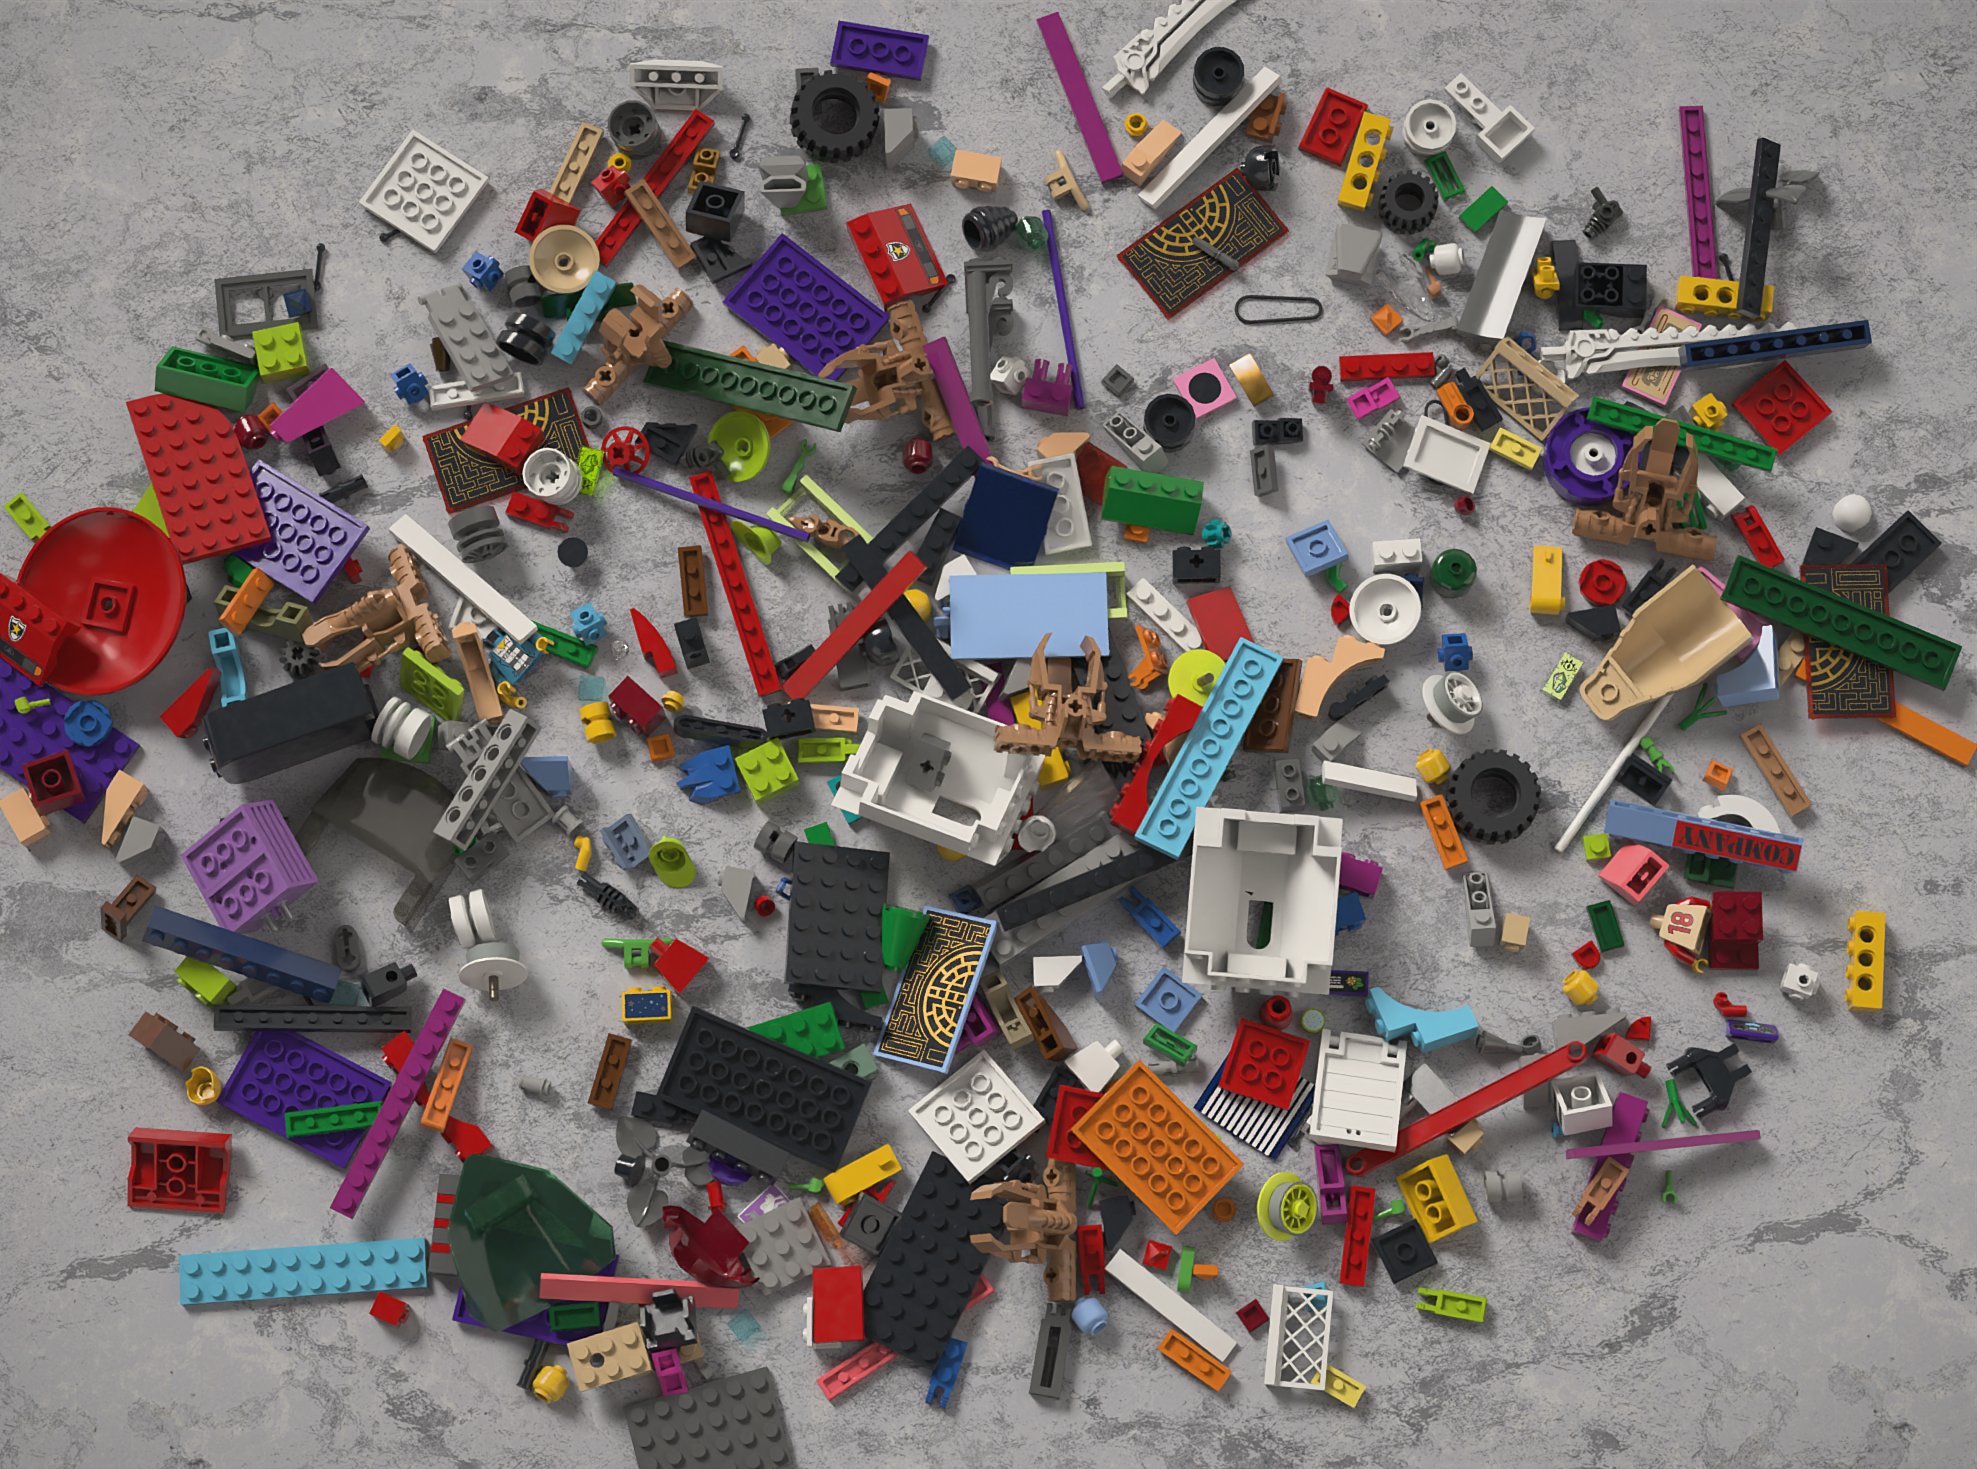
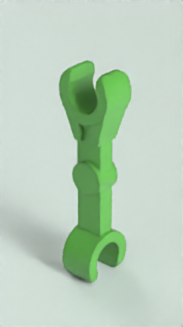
M807 439L801 442L802 454L798 462H796L792 474L788 476L782 486L783 493L787 495L793 493L797 476L802 471L807 456H811L816 452V443L813 444L812 449L807 450L804 448L807 444Z

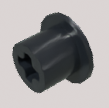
M567 538L558 547V558L565 566L579 567L587 559L588 548L585 542L579 538Z
M625 1154L620 1155L615 1164V1174L628 1179L629 1185H637L645 1170V1157L640 1155L637 1158H633Z

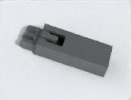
M847 602L848 612L843 611L842 603L837 604L838 614H834L833 605L828 606L830 634L853 611L852 602ZM862 638L836 665L841 692L870 686L865 656L862 657L858 643L862 642Z
M1047 1303L1045 1319H1041L1029 1394L1060 1399L1072 1324L1069 1323L1072 1307L1067 1306L1065 1315H1061L1062 1305L1057 1304L1056 1314L1051 1313L1052 1303ZM1050 1330H1052L1051 1340L1057 1341L1058 1331H1061L1058 1348L1047 1346Z

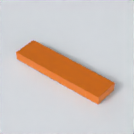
M450 1038L420 1126L440 1133L444 1132L473 1045Z

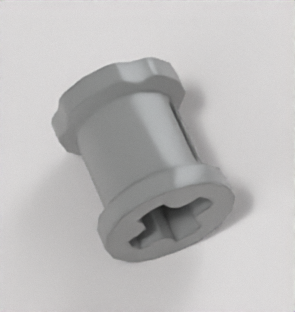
M567 805L563 806L552 818V822L558 823L567 832L566 834L569 837L573 836L584 823L569 811Z

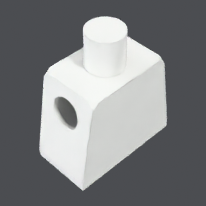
M1113 1040L1106 1048L1098 1041H1095L1065 1060L1064 1066L1073 1076L1077 1077L1078 1082L1086 1090L1101 1093L1119 1071L1120 1065L1116 1062L1115 1058L1124 1049L1116 1040Z

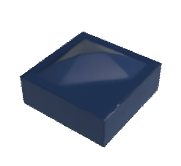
M306 288L283 294L290 318L313 312Z
M970 884L948 896L957 913L966 915L982 905Z

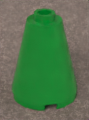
M883 904L882 954L886 970L899 972L900 968H906L929 922V914H923V912L900 906L890 907V904Z

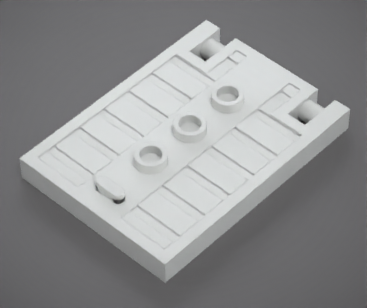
M1322 1029L1309 1139L1395 1152L1407 1041L1399 1040L1398 1045H1391L1389 1040L1385 1041L1382 1037L1340 1032V1037L1330 1036L1331 1030ZM1329 1045L1338 1046V1049H1331ZM1387 1054L1396 1055V1058L1387 1057Z

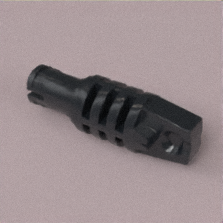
M587 872L581 875V878L587 882L579 879L577 885L594 895L593 898L596 902L614 914L616 913L629 920L635 918L640 908L625 894L607 882H599Z

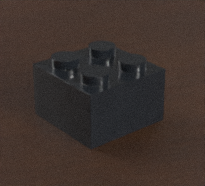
M700 181L686 210V232L731 242L745 211V191Z

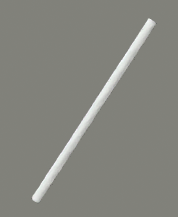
M1674 694L1661 698L1656 702L1554 847L1557 852L1562 854Z

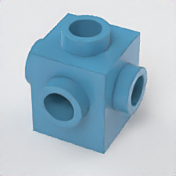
M591 602L570 612L575 625L571 626L577 639L582 637L586 646L607 636L604 628L607 622L602 612L596 613Z

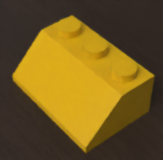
M1448 1154L1430 1159L1395 1177L1414 1219H1417L1429 1244L1478 1222Z

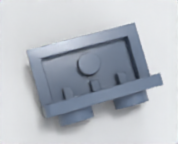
M626 814L610 827H604L600 830L604 844L611 849L615 856L616 864L623 870H634L649 859V850L652 847L632 814Z

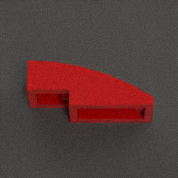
M635 608L630 609L644 659L654 658L660 679L678 674L672 654L657 629Z

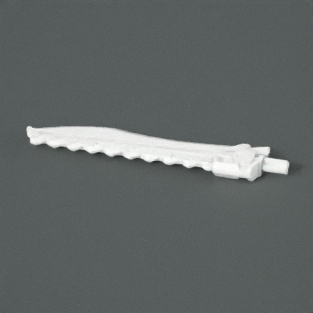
M1182 0L1181 5H1170L1166 18L1162 16L1155 18L1153 30L1146 29L1141 31V34H1138L1113 57L1117 75L1102 87L1105 94L1112 98L1127 84L1134 90L1139 91L1141 95H1144L1149 87L1148 81H1155L1169 62L1207 23L1237 0H1206L1160 45V57L1156 60L1157 45L1202 0Z
M1768 322L1758 330L1755 325L1750 323L1741 330H1737L1736 326L1728 324L1721 331H1718L1715 326L1709 325L1701 332H1698L1696 327L1689 326L1682 333H1678L1676 328L1671 326L1663 333H1658L1657 329L1650 327L1643 334H1639L1637 330L1630 328L1623 335H1619L1614 329L1609 331L1608 329L1575 330L1569 332L1563 346L1541 347L1540 358L1541 361L1564 360L1565 369L1568 374L1567 379L1571 380L1579 377L1581 372L1586 376H1591L1598 373L1634 368L1681 366L1678 353L1680 347L1616 352L1609 360L1602 361L1613 350L1687 344L1797 328L1793 323L1787 322L1780 329H1777L1774 324ZM1761 362L1719 367V369H1733Z

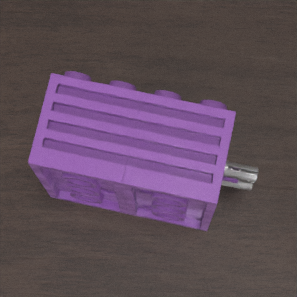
M273 799L240 805L180 855L219 926L239 934L256 932L265 924L272 934L276 933L279 929L273 918L275 920L281 918L282 912L286 921L292 920L294 915L288 906L319 882Z

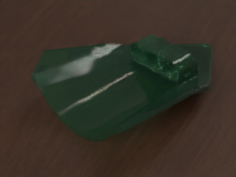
M471 1154L465 1159L450 1215L447 1237L469 1315L493 1332L497 1333L521 1323L563 1300L539 1298L541 1273L596 1276L616 1259L613 1226L549 1170L481 1154Z

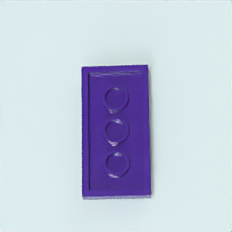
M839 20L830 66L921 81L929 35Z

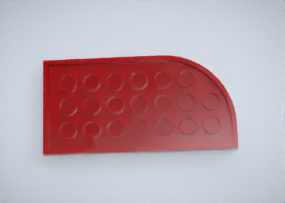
M156 394L126 402L169 538L181 558L182 565L271 541V535L238 437L234 433V428L229 420L211 404L169 394Z

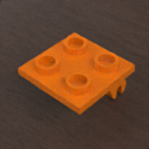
M1137 625L1135 628L1145 657L1135 670L1129 674L1128 679L1136 677L1135 682L1130 683V685L1140 690H1145L1149 687L1150 682L1160 676H1167L1166 668L1169 666L1165 655H1161L1159 649L1161 641L1158 634L1144 626Z

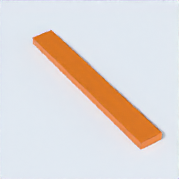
M1805 655L1794 677L1812 686L1810 656ZM1892 699L1891 713H1864L1965 767L1977 748L1976 743Z

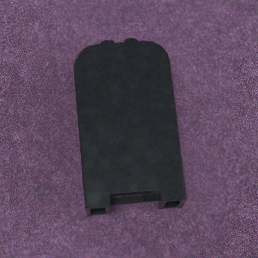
M350 662L206 714L201 719L206 735L202 737L206 750H209L213 757L209 761L213 772L217 774L218 778L223 777L230 784H241L370 740L379 712L370 686L363 684L356 664Z

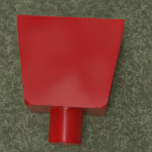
M657 937L648 947L659 957L654 962L653 967L677 995L684 990L709 960L707 956L676 938L668 946Z
M1616 1033L1601 1036L1590 1055L1591 1058L1623 1076L1637 1074L1645 1079L1652 1068L1642 1061L1645 1056L1642 1050Z

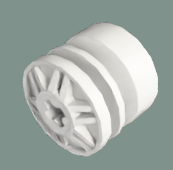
M544 448L537 450L529 456L524 464L522 474L525 485L532 493L549 504H566L574 499L581 489V470L575 462L556 449Z
M393 697L379 714L373 728L371 740L376 744L382 743V746L386 749L394 744L393 751L410 760L422 747L430 731L433 717L419 708L414 709L410 713L409 703H402L401 699Z

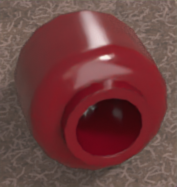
M257 415L242 416L234 427V433L245 449L257 450L262 448L267 442L269 436L268 429Z
M920 437L907 441L902 448L904 467L914 474L926 472L933 464V448L931 443Z

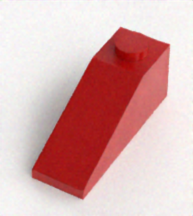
M209 668L159 716L177 738H191L199 731L198 727L202 724L201 719L207 714L222 673L219 669Z

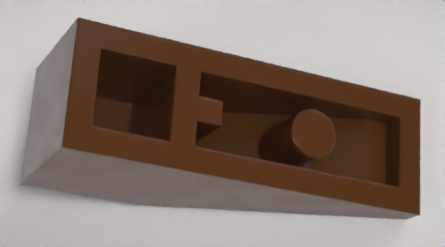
M1031 985L1014 997L1046 1061L1060 1062L1078 1049L1067 1027L1034 985Z

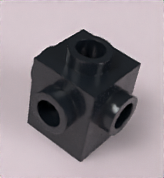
M1016 1148L996 1163L1004 1173L1001 1177L1005 1182L1020 1180L1021 1183H1032L1039 1176V1173L1034 1168L1036 1165L1035 1161L1027 1153L1023 1155Z

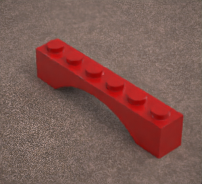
M1177 694L1173 699L1169 697L1163 708V711L1166 712L1162 720L1158 718L1152 729L1155 732L1152 741L1149 739L1146 741L1142 748L1144 756L1141 762L1137 760L1130 772L1134 775L1130 783L1125 782L1119 793L1123 796L1120 803L1115 802L1109 812V816L1112 817L1109 824L1135 837L1149 810L1146 787L1148 775L1155 758L1166 744L1176 737L1188 733L1193 728L1203 709L1202 706L1180 694Z
M403 1031L381 1048L385 1054L382 1056V1059L390 1069L394 1066L400 1073L415 1043ZM425 1081L414 1100L419 1107L422 1104L426 1107L430 1097ZM450 1115L444 1132L440 1133L448 1144L453 1142L458 1150L455 1151V1154L463 1164L471 1157H484L495 1148L477 1125L462 1122Z

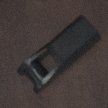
M809 644L777 662L774 666L776 669L779 668L782 673L781 678L785 679L795 673L814 653L815 649L812 644ZM793 661L795 666L789 668L787 663Z

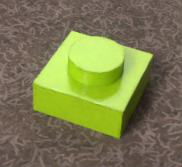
M1607 833L1582 837L1586 861L1608 859L1611 857Z

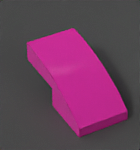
M1387 377L1370 388L1362 389L1346 400L1359 420L1401 399L1391 379Z
M672 1348L651 1353L663 1396L688 1392L687 1381L677 1349Z

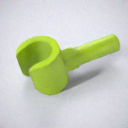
M20 697L15 700V706L21 714H26L35 707L50 705V699L30 703L26 697Z

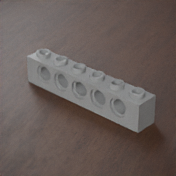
M510 709L433 832L447 842L466 851L542 727L527 716Z

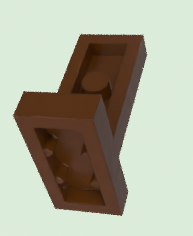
M136 875L112 904L106 901L100 908L101 929L122 941L127 935L128 924L155 894L156 887L139 875Z

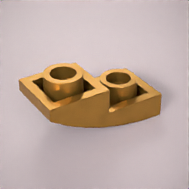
M703 147L697 148L693 162V171L688 185L689 194L695 193L700 181L714 184L721 154L720 150Z
M1250 354L1230 365L1253 407L1274 396Z

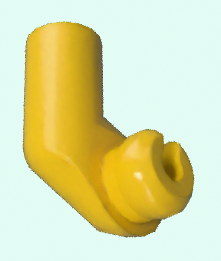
M510 689L506 692L507 699L498 694L499 700L512 708L522 709L527 704L524 697L511 696L512 691Z
M578 835L574 846L581 849L575 868L586 871L592 855L591 840L587 836Z

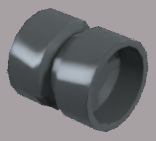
M530 265L514 267L505 273L508 288H511L509 294L514 307H528L541 301L539 286L535 284L537 281L531 272Z
M767 821L758 834L753 847L763 854L771 853L772 859L784 864L793 851V844L795 841H798V837L787 830L781 832V828L778 825Z

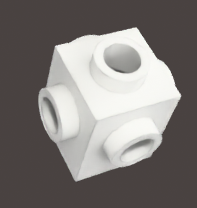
M1002 356L991 373V382L1000 392L1017 395L1031 372L1024 366L1025 362L1016 356H1013V358Z
M1790 963L1785 969L1779 990L1789 993V997L1795 1000L1803 1001V999H1808L1812 994L1815 995L1820 983V981L1816 980L1818 972L1812 971L1813 968L1805 964L1797 966Z

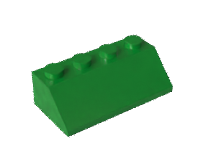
M172 346L156 366L155 391L211 404L214 407L228 408L234 412H245L253 401L260 378L259 366Z
M1111 466L1105 477L1101 520L1193 536L1202 505L1204 482Z

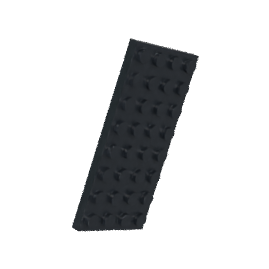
M692 1006L655 1097L697 1115L703 1109L791 1155L835 1173L873 1081L701 1008Z
M934 1151L931 1152L902 1211L903 1216L895 1225L863 1290L864 1332L866 1339L933 1371L936 1370L992 1255L991 1253H981L971 1243L970 1235L991 1233L996 1240H999L1006 1226L1003 1222V1207L1008 1202H1011L1010 1200L994 1195L991 1198L970 1200L972 1192L979 1187L999 1183L998 1181L982 1174L969 1184L947 1157Z

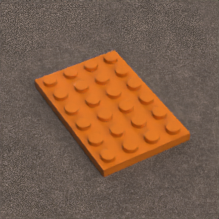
M1138 1060L1070 1129L1174 1235H1177L1245 1165L1141 1060Z

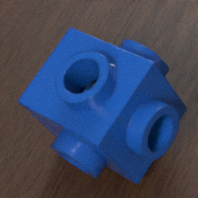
M475 252L462 268V271L468 276L469 282L477 289L482 287L490 292L504 275L503 271L498 267L500 263L490 255L485 257L478 252Z
M411 363L390 374L396 384L393 388L400 400L404 398L409 405L421 401L425 395L429 394L425 387L428 384L427 379L422 372L417 373Z
M1466 633L1442 635V648H1438L1437 654L1438 662L1443 663L1444 670L1456 672L1469 670V660H1473L1472 646L1468 644Z

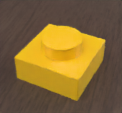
M394 424L378 441L381 447L387 453H390L402 445L405 436L402 430Z

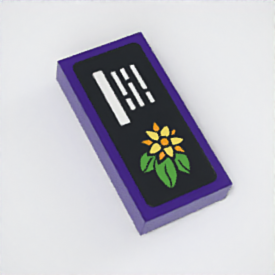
M1331 970L1329 995L1367 997L1369 972Z

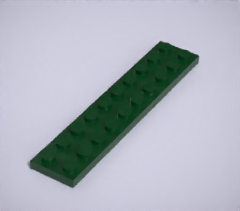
M665 340L663 342L672 358V363L668 368L649 365L643 383L647 386L840 433L857 388L851 384Z
M1740 555L1736 557L1720 600L1941 691L1946 690L1963 647Z

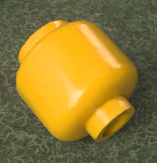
M1429 748L1416 757L1418 761L1415 767L1426 783L1435 782L1438 785L1449 777L1447 773L1451 769V764L1441 750Z
M1576 969L1564 978L1563 992L1576 1006L1583 1004L1589 1006L1598 998L1596 993L1599 985L1587 971H1578Z
M559 1365L543 1367L533 1381L534 1394L546 1403L560 1400L570 1385L569 1379L566 1376L567 1371Z

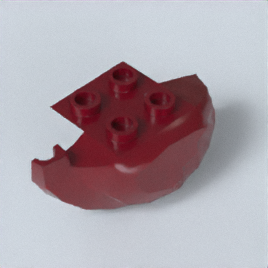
M668 1205L662 1207L664 1228L670 1231L669 1246L671 1254L679 1267L689 1275L706 1283H715L734 1288H748L760 1280L759 1277L754 1278L752 1276L751 1268L744 1269L738 1259L750 1242L718 1208L715 1209L704 1223L681 1206Z

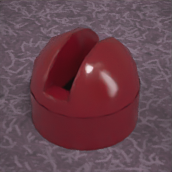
M1466 495L1455 501L1454 509L1459 515H1469L1474 512L1475 504L1473 499Z

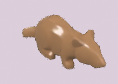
M815 514L810 516V520L806 517L793 516L788 518V521L795 529L810 533L811 538H815L830 548H840L850 541L846 531H849L855 537L859 535V532L852 527H846L845 524L840 525L831 519L823 522Z

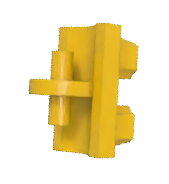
M1536 258V268H1531L1530 271L1534 291L1537 297L1548 299L1554 294L1555 290H1559L1560 283L1554 266H1551V258Z

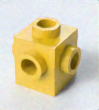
M1712 393L1694 403L1688 412L1696 426L1716 432L1725 425L1724 421L1728 415L1725 405L1721 401H1717Z

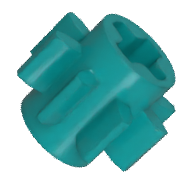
M1220 519L1210 520V524H1205L1202 530L1204 542L1207 546H1213L1215 549L1224 548V544H1228L1232 536L1230 526L1226 522H1221Z

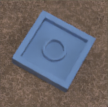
M1329 519L1285 538L1286 544L1305 578L1349 560L1348 553Z
M1163 966L1134 1006L1155 1022L1175 1033L1201 999L1202 994L1189 984L1182 983L1181 978Z

